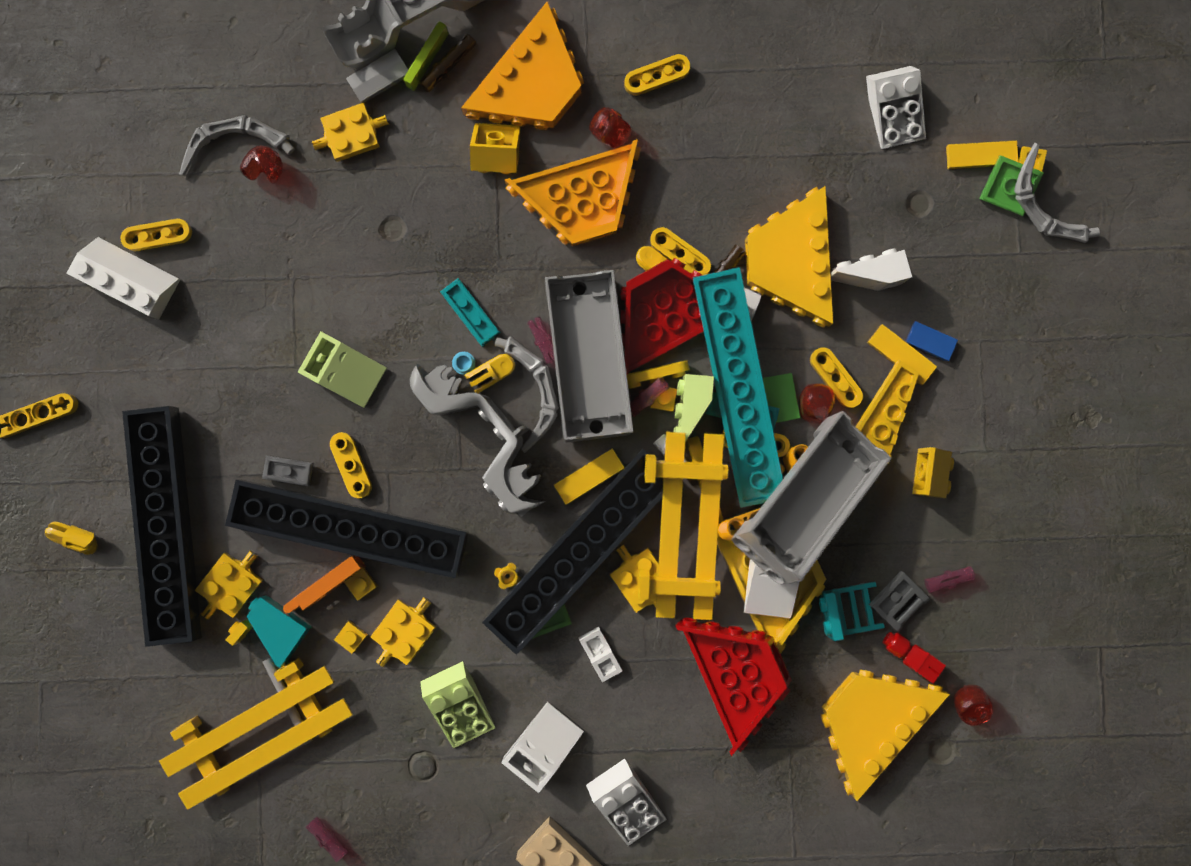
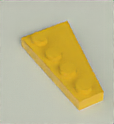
M897 360L856 425V428L876 447L883 449L890 457L893 446L898 438L897 434L901 422H903L906 414L905 410L908 401L911 399L919 376L918 371L901 360Z

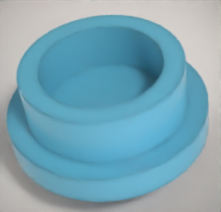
M468 352L457 353L452 360L453 369L461 375L467 374L475 368L474 357Z

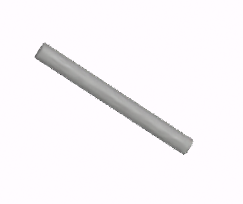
M271 657L263 661L277 692L285 689L286 686L283 680L278 682L274 676L277 668ZM295 705L287 709L294 726L303 722ZM310 739V740H308L307 742H305V743H303V744L306 745V744L312 742L313 740Z

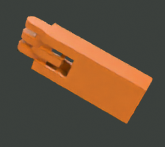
M350 556L283 606V611L290 613L299 607L302 610L311 607L362 568L366 567L359 556Z

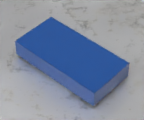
M915 321L905 342L914 348L947 362L950 360L958 340Z

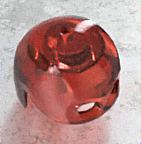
M603 107L598 110L589 125L590 132L598 141L614 149L623 146L631 133V126L622 118V114L609 107Z
M262 145L252 148L240 165V172L249 180H256L260 173L263 172L272 184L277 182L283 171V162L280 155L272 148Z
M821 383L808 384L800 394L801 417L810 423H821L829 417L835 405L833 389Z
M967 685L956 692L954 697L955 708L958 716L965 724L976 726L990 720L993 714V705L982 687Z

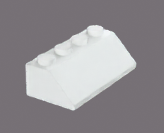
M99 237L76 254L67 271L68 275L158 320L180 281L179 278Z

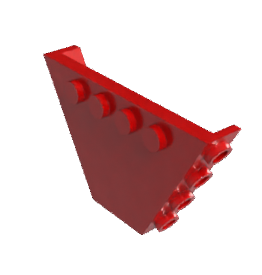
M673 258L672 261L669 259L664 260L626 281V287L621 286V301H626V310H621V324H625V333H621L623 347H625L626 375L639 366L704 332L693 277L702 276V274L696 270H693L691 274L684 269L686 264L676 258Z
M683 618L675 626L677 630L684 632L733 746L729 752L731 756L736 750L741 753L749 743L746 739L750 733L755 735L763 725L760 722L764 716L769 718L777 708L773 705L777 699L783 701L790 692L788 685L792 680L773 636L766 635L764 631L753 630L748 632L743 631V628L738 626L726 628L721 627L716 622H706L705 624L699 623L693 618Z

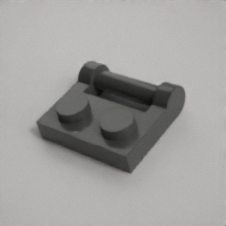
M900 571L869 605L892 629L899 633L903 629V624L922 604L926 605L930 598L904 572ZM915 594L916 598L894 619L893 616Z

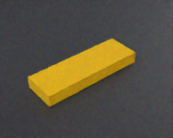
M1017 141L949 144L946 146L948 169L994 167L999 155L1018 162Z
M883 324L879 326L867 342V344L894 365L897 360H901L918 371L919 376L916 382L920 385H923L937 368L935 364Z
M612 448L556 483L554 487L564 503L568 504L625 467Z

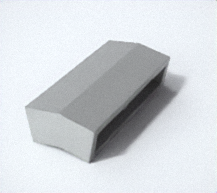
M396 49L346 79L360 102L365 103L402 81L408 69Z

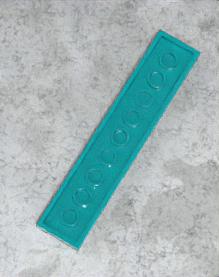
M739 267L693 277L740 508L765 503L781 483L783 477Z

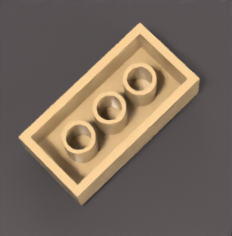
M550 816L518 850L516 860L523 866H602Z

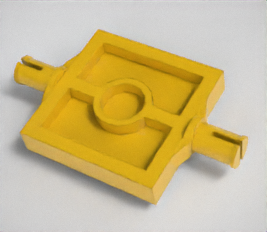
M360 103L321 117L324 137L312 141L315 151L329 146L336 162L380 147L376 137V128L389 125L385 115L372 120L368 115L365 104Z
M622 545L616 551L623 559V563L619 568L611 572L610 576L636 613L648 605L654 604L656 607L657 594H649V600L639 599V570H649L650 576L658 577L659 562L649 548L631 556L625 545Z
M250 550L242 561L233 558L226 552L223 553L195 589L209 603L201 613L203 617L206 615L205 618L210 619L216 609L224 611L232 618L236 616L263 581L250 567L258 557L256 553L253 554L254 552Z
M423 597L416 608L398 599L371 635V638L380 644L384 650L376 661L380 666L385 667L391 656L398 658L405 665H409L436 629V626L429 622L423 614L431 604L427 598Z

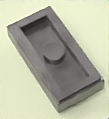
M266 456L262 479L310 486L314 463Z

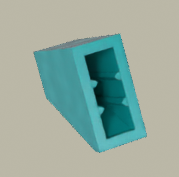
M269 596L256 597L248 608L251 611L247 618L275 665L281 668L287 664L312 626L292 612L285 613L283 606Z

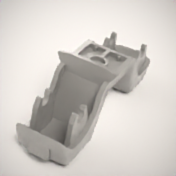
M366 0L362 8L352 7L353 11L349 15L340 13L338 17L340 23L324 26L323 33L342 65L360 70L395 49L402 27L441 6L465 11L484 0Z
M416 364L411 373L410 387L429 413L446 415L479 407L478 413L486 422H492L495 426L493 429L495 434L501 440H506V443L482 477L485 481L483 486L491 495L495 493L499 498L498 504L502 510L511 514L518 513L522 517L532 508L546 502L528 499L523 496L538 484L541 478L540 474L531 478L527 476V470L532 466L531 463L511 468L516 455L523 445L521 435L529 430L528 426L523 425L515 429L491 398L486 395L471 392L456 395L462 379H456L455 376L448 379V374L453 370L452 367L447 368L446 365L438 366L428 374L421 365Z

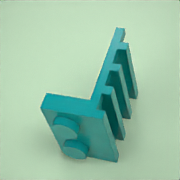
M876 582L823 590L820 594L819 605L821 612L824 614L825 622H823L826 636L833 641L843 640L844 635L885 628L884 623L874 624L872 609L869 605L868 588L876 587ZM860 589L868 626L863 627L860 626L854 591ZM848 592L854 628L847 629L840 593Z

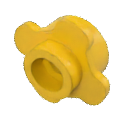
M509 563L503 568L498 567L494 571V575L498 577V585L501 589L517 585L521 580L520 576L516 573V565L514 563Z

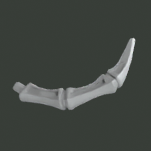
M246 115L222 121L205 123L201 128H196L186 149L179 175H186L194 158L203 146L209 144L211 139L215 140L227 133H247L265 140L276 149L282 148L288 155L295 148L288 142L290 139L289 135L264 124L255 117L248 118Z
M1034 142L1015 184L1014 192L1017 194L1016 200L1027 213L1038 231L1044 232L1046 236L1067 238L1082 243L1088 242V238L1098 237L1100 235L1098 227L1088 229L1083 224L1076 225L1061 222L1057 219H1052L1050 215L1040 208L1035 194L1032 192L1034 188L1031 181L1032 172L1040 145Z
M512 336L508 340L497 337L495 346L505 349V354L519 361L530 373H533V377L540 388L542 410L539 412V421L535 429L521 448L526 453L549 430L557 417L556 410L559 407L549 367L544 364V360L526 349Z

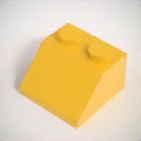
M475 123L470 142V170L480 173H517L520 126Z
M933 447L918 449L912 494L946 498V495L951 490L949 472L954 467L952 452Z

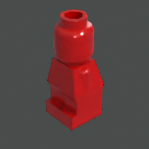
M889 632L883 639L882 643L886 645L888 652L897 658H902L903 664L933 684L946 667L945 664L917 644L911 645L910 641L899 633L893 634Z

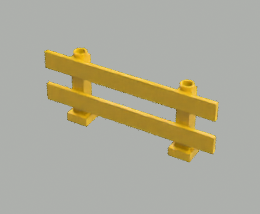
M666 432L665 461L656 460V455L646 454L645 482L655 483V477H662L664 479L658 577L650 576L649 570H639V599L649 600V594H657L656 617L675 618L676 595L694 596L693 619L712 620L713 598L715 595H720L721 589L720 581H715L721 480L728 478V465L722 464L724 434L704 433L702 463L684 462L686 433ZM683 478L702 479L696 578L677 577Z
M297 658L274 673L278 682L284 679L288 686L285 689L203 736L197 728L202 724L198 715L170 732L174 741L181 738L185 746L159 760L166 775L170 777L195 762L204 777L178 793L187 810L214 794L217 797L230 790L229 786L315 736L319 735L321 738L332 731L331 727L353 715L344 698L322 710L314 694L334 683L326 666L303 677L299 670L303 663L300 658ZM298 703L307 718L306 720L222 768L219 766L212 754L213 751Z

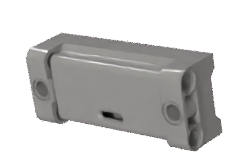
M606 270L589 274L545 277L564 443L631 435L633 425L614 271ZM582 285L586 292L583 295H577L573 292V287ZM593 421H598L602 424V431L598 434L593 433L589 428L590 423Z
M844 411L824 419L813 433L815 438L757 514L753 519L745 521L732 537L733 543L773 581L779 584L801 581L891 460V457L883 449L876 447L853 425L852 419Z

